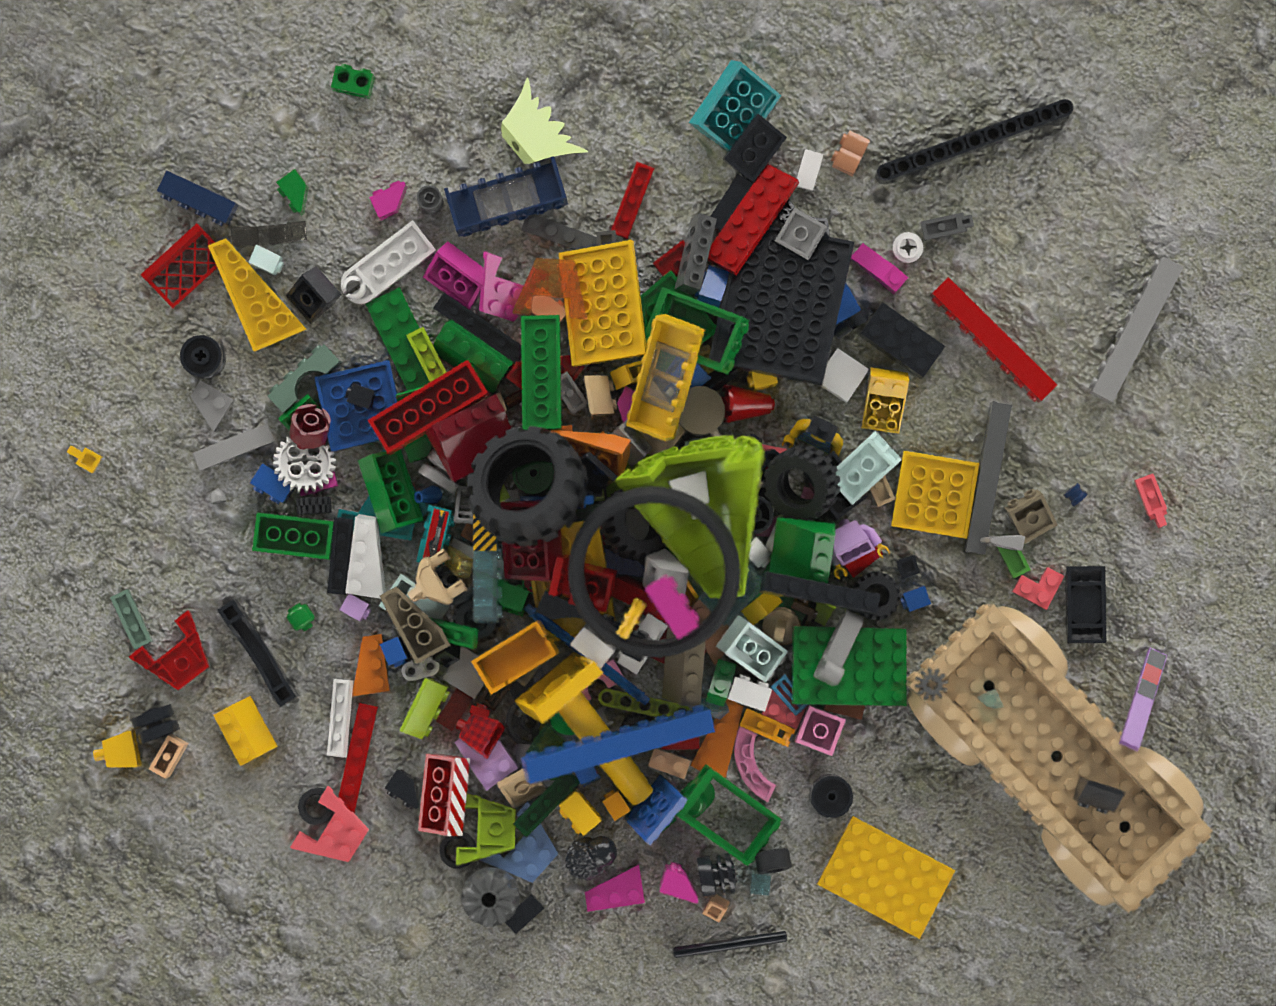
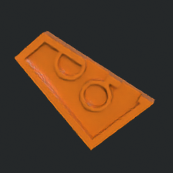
M382 634L362 637L352 697L390 691L386 658L380 646L381 643H384Z

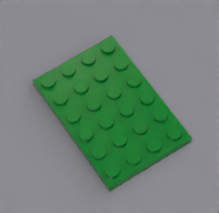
M792 626V704L907 706V629L860 628L842 666L844 673L837 685L830 686L815 678L814 673L836 627Z

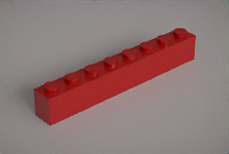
M949 277L930 295L932 297L931 301L938 308L941 306L946 311L945 315L951 321L955 320L959 324V329L964 334H970L973 337V343L979 348L983 347L987 351L985 353L987 357L993 362L996 360L1001 365L999 367L1001 371L1006 375L1010 374L1014 378L1013 382L1019 388L1023 387L1028 392L1027 396L1033 402H1041L1057 386Z

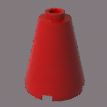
M724 385L722 388V392H725V396L721 397L725 405L724 423L767 415L775 408V401L769 394L733 385Z

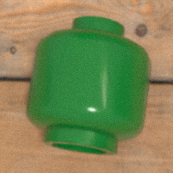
M298 603L287 610L286 618L295 631L302 629L305 632L313 626L312 622L315 620V615L307 604L301 605V603Z

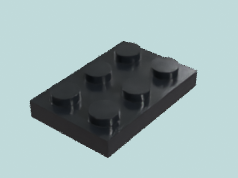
M756 114L722 160L747 180L754 183L787 137L760 114Z

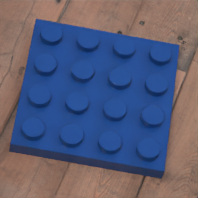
M390 360L314 377L321 409L326 410L331 419L328 433L331 452L380 441L368 420L397 403V390ZM356 384L377 392L371 411L347 402L348 398H345L348 387Z

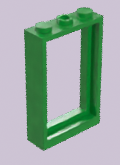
M662 287L645 330L646 344L652 332L654 318L656 315H668L673 300L729 320L736 324L721 362L718 363L703 356H697L698 364L728 375L729 371L733 369L736 353L741 349L743 335L748 331L749 320Z
M707 764L704 765L683 794L688 801L676 814L680 819L746 866H749L750 863L756 860L755 856L761 848L768 844L769 837L779 829L780 822L782 821L778 815ZM712 779L768 818L744 853L688 814Z

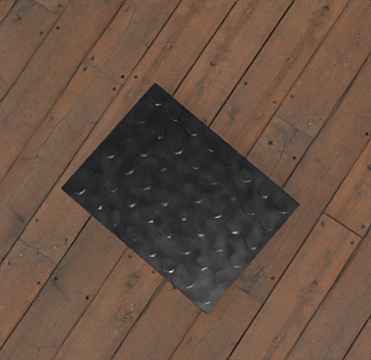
M770 225L738 274L734 275L729 272L721 309L749 320V328L747 333L743 335L741 349L736 353L733 368L822 386L855 242L833 237L821 238L810 259L807 260L777 243L775 240L782 228ZM721 317L718 318L709 359L718 363L721 362L736 323Z

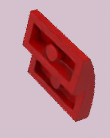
M570 554L556 557L549 595L558 596L561 593L570 595L568 578Z

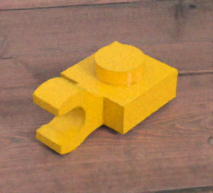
M70 446L67 450V453L78 458L76 462L78 466L91 473L95 472L103 458L86 447L83 451L74 446Z

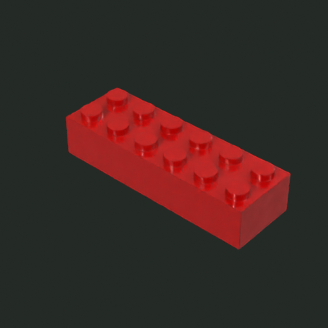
M466 360L368 421L387 453L392 455L425 435V431L432 425L471 407L489 396V393L471 363Z

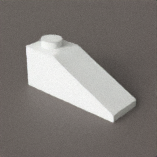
M755 537L751 541L749 561L757 568L760 566L764 568L771 560L769 558L771 553Z

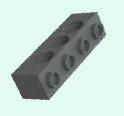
M698 213L691 218L675 290L689 295H693L701 290L716 218L702 213Z

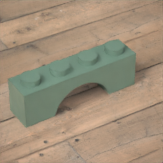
M325 344L315 347L311 352L313 355L308 359L304 358L301 360L294 372H288L283 377L284 381L280 385L276 384L269 390L270 394L268 397L282 413H285L299 401L297 389L303 377L314 372L325 375L330 374L342 363Z

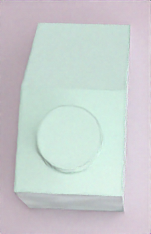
M258 245L255 246L249 260L253 267L276 276L277 272H281L284 265L281 256Z

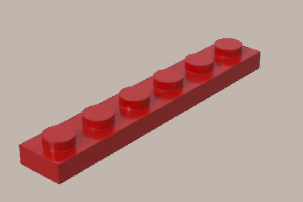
M359 703L338 796L354 814L379 707L365 703Z

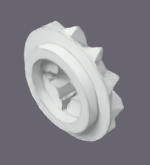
M905 232L896 237L892 250L895 257L901 262L911 263L922 255L923 243L916 234ZM906 240L909 246L916 247L910 250L909 256L906 250L900 249L906 245Z

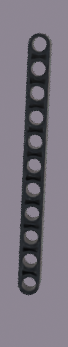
M1062 99L884 163L878 167L875 178L879 183L887 184L1068 118L1073 112V103L1068 99ZM1059 106H1066L1068 113L1060 112ZM1041 113H1049L1050 119H1043ZM1023 119H1030L1032 126H1026L1023 123ZM1012 125L1014 132H1007L1005 126ZM989 131L995 132L996 139H990L987 133ZM974 137L978 140L979 144L973 146L969 139ZM958 144L961 151L954 152L951 146ZM936 150L941 151L943 158H936L933 152ZM922 157L925 160V164L918 165L915 159ZM898 164H905L907 166V171H900L898 169ZM887 170L889 172V177L882 178L880 176V171Z

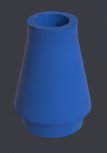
M431 485L415 492L414 499L417 503L437 504L442 499V491L439 487Z

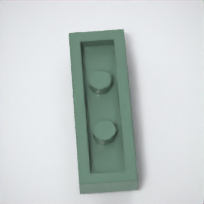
M126 589L110 597L133 648L138 649L152 642L153 640L130 590Z

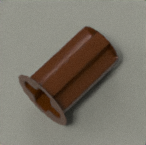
M521 389L504 399L509 409L522 402Z

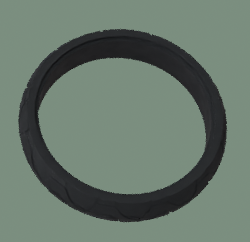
M641 487L622 492L598 506L584 521L573 541L568 563L569 587L575 606L582 619L603 641L616 649L636 656L667 657L686 652L702 644L725 622L738 594L740 584L739 555L728 527L717 513L703 501L688 493L672 488ZM648 503L666 504L680 508L700 520L709 529L719 545L725 567V581L722 594L710 615L697 628L679 639L673 637L662 640H648L631 635L628 636V639H625L616 633L618 631L617 628L603 618L589 596L584 575V563L588 545L595 532L606 520L626 508Z

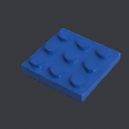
M661 774L651 785L653 788L651 795L643 802L634 805L631 811L623 818L649 845L658 839L660 833L671 823L674 816L688 801Z

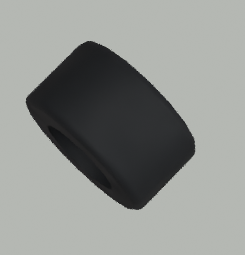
M787 848L767 850L757 853L755 856L757 872L759 874L781 872L792 867Z

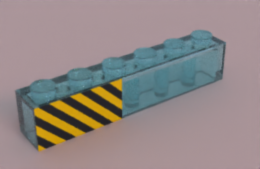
M473 515V621L475 623H499V618H502V606H499L498 598H502V587H498V579H502V568H498V560H502V549L498 548V541L500 540L492 533H489Z

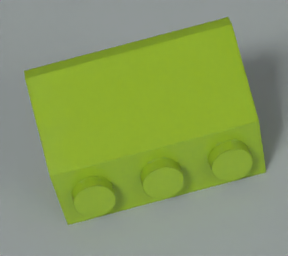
M426 677L399 731L421 740L425 736L429 737L433 729L430 725L433 719H438L441 713L439 706L441 702H446L450 694L447 691L449 687L430 677Z

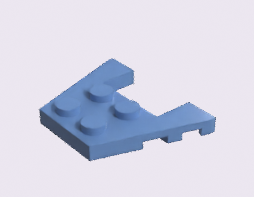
M526 802L516 815L519 817L531 804ZM540 823L528 837L523 836L515 845V849L511 850L505 857L501 854H496L480 860L533 883L558 855V851Z

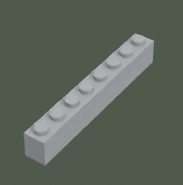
M1164 256L1154 261L1151 266L1153 272L1150 277L1147 276L1142 284V287H1144L1142 293L1136 295L1133 301L1135 304L1133 310L1127 312L1124 318L1126 320L1124 327L1118 329L1115 335L1117 337L1115 344H1111L1107 350L1108 358L1106 361L1103 360L1098 368V371H1100L1098 377H1094L1089 385V388H1091L1089 394L1109 404L1114 401L1183 266Z

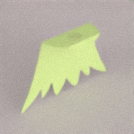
M527 78L519 98L501 125L502 137L523 163L532 164L552 156L588 152L579 146L566 143L571 138L570 136L558 135L564 123L549 121L551 115L550 106L537 110L539 98L536 97L531 100L530 83Z

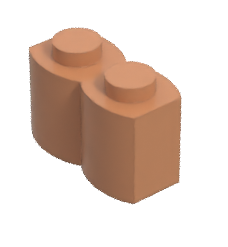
M849 131L848 135L844 133L839 143L842 145L840 151L836 150L832 156L831 161L834 162L832 167L853 177L870 140L852 131Z

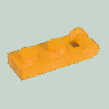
M746 708L739 724L743 728L786 747H789L790 737L796 731L792 727ZM780 729L785 731L782 738L777 736Z

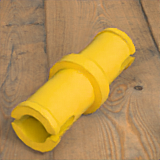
M635 598L628 614L625 613V619L616 633L628 639L635 624H638V618L647 604Z

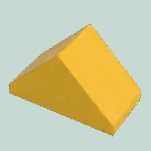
M762 593L742 609L741 612L752 625H755L783 601L779 596Z

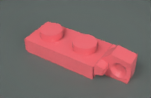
M1152 473L1134 480L1150 520L1154 519L1158 528L1167 525L1164 517L1167 514V507L1154 474Z

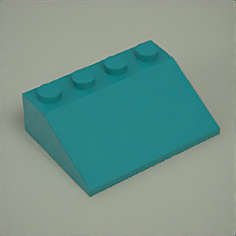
M731 60L689 121V124L729 151L756 114H760L766 119L782 95L742 62Z

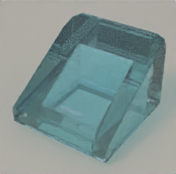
M706 698L701 700L703 706L710 709L712 717L721 720L729 712L726 702L724 707L706 702Z

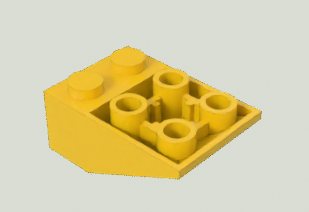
M870 368L861 428L899 434L909 385L908 372Z

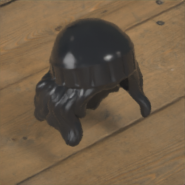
M602 835L595 838L583 837L582 839L575 840L572 846L569 847L567 857L565 858L567 862L566 868L569 869L570 875L574 878L588 881L602 874L605 867L611 865L617 857V848L614 841Z

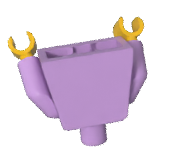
M843 519L839 522L840 528L835 530V542L831 560L832 565L836 568L834 570L836 578L840 579L839 572L841 570L845 577L848 576L847 570L842 568L840 564L844 566L876 550L875 546L878 548L877 553L881 558L883 556L880 552L883 549L887 550L890 555L888 547L881 544L882 540L873 528L865 524L859 525L855 520L850 522L848 519Z

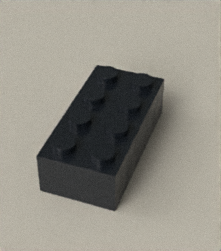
M884 302L881 303L859 334L861 338L919 379L924 378L946 347Z

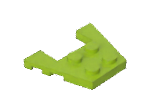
M467 793L465 809H478L477 847H456V866L515 849V826L513 823L516 820V809Z

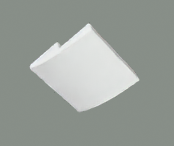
M837 348L827 363L821 387L847 403L869 369Z

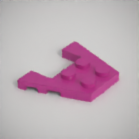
M484 251L483 259L485 261L484 268H482L483 286H481L479 310L515 322L524 310L525 304L535 291L541 287L549 273L532 267L525 285L497 277L495 275L502 257Z

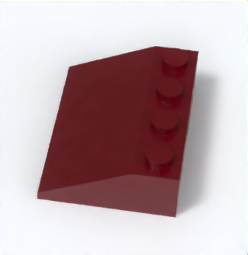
M495 394L432 425L425 433L452 482H455L473 473L474 470L471 468V465L478 453L483 454L488 447L485 444L495 436L499 439L506 436V430H510L511 427L505 409Z
M543 500L500 502L504 510L519 512L533 508ZM561 529L558 531L560 536L549 542L539 539L537 545L519 546L517 542L515 544H507L502 541L505 579L550 582L553 576L556 557L563 555Z

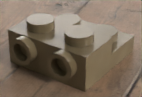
M1038 489L1026 491L1023 498L1010 500L1007 503L1008 506L1004 508L1018 535L1025 536L1024 544L1058 525L1043 494Z

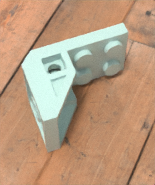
M875 430L837 466L836 476H840V482L837 486H840V492L853 505L895 467L902 458Z

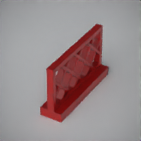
M198 223L141 274L172 309L217 269L216 263L210 262L209 247L197 248V239L202 234L208 240V245L215 243ZM185 250H194V261H182L183 252ZM196 250H208L207 262L196 261ZM180 256V261H176L175 259ZM172 262L180 263V274H168L169 265ZM182 263H194L193 275L182 274ZM196 264H207V273L196 275ZM166 268V274L161 273ZM158 275L166 276V287H157L152 280ZM168 276H180L179 288L168 287ZM182 276L193 277V285L190 288H182ZM168 289L179 290V298L174 303L168 298ZM182 290H187V291L181 296Z

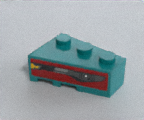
M431 505L428 506L429 514L424 524L425 529L416 562H420L425 557L430 558L443 548L445 549L446 545L449 546L452 536L449 534L450 527L455 525L453 511Z

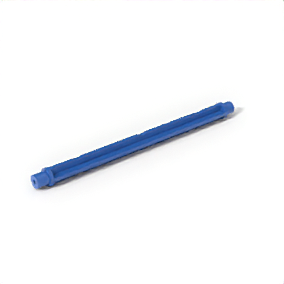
M531 604L525 607L524 611L529 614V617L536 621L541 620L548 631L576 653L584 656L570 645L575 639L550 618L536 612L537 607L534 608ZM607 663L603 665L601 670L604 675L635 698L636 701H640L646 706L650 698L645 695L644 691L642 692Z

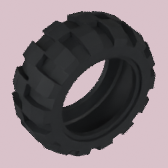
M529 426L528 431H524L522 427L506 430V436L500 439L495 436L485 444L488 447L483 454L478 453L471 465L474 474H468L467 493L470 495L469 506L473 515L480 521V524L500 541L507 544H515L517 542L519 546L537 545L539 539L549 542L560 536L558 533L560 529L564 526L569 529L578 517L575 514L577 508L583 509L587 496V491L584 487L588 484L586 468L581 463V457L575 449L557 432H549L547 428ZM533 461H545L554 464V483L543 501L525 511L512 512L501 508L500 494L502 486L515 469Z

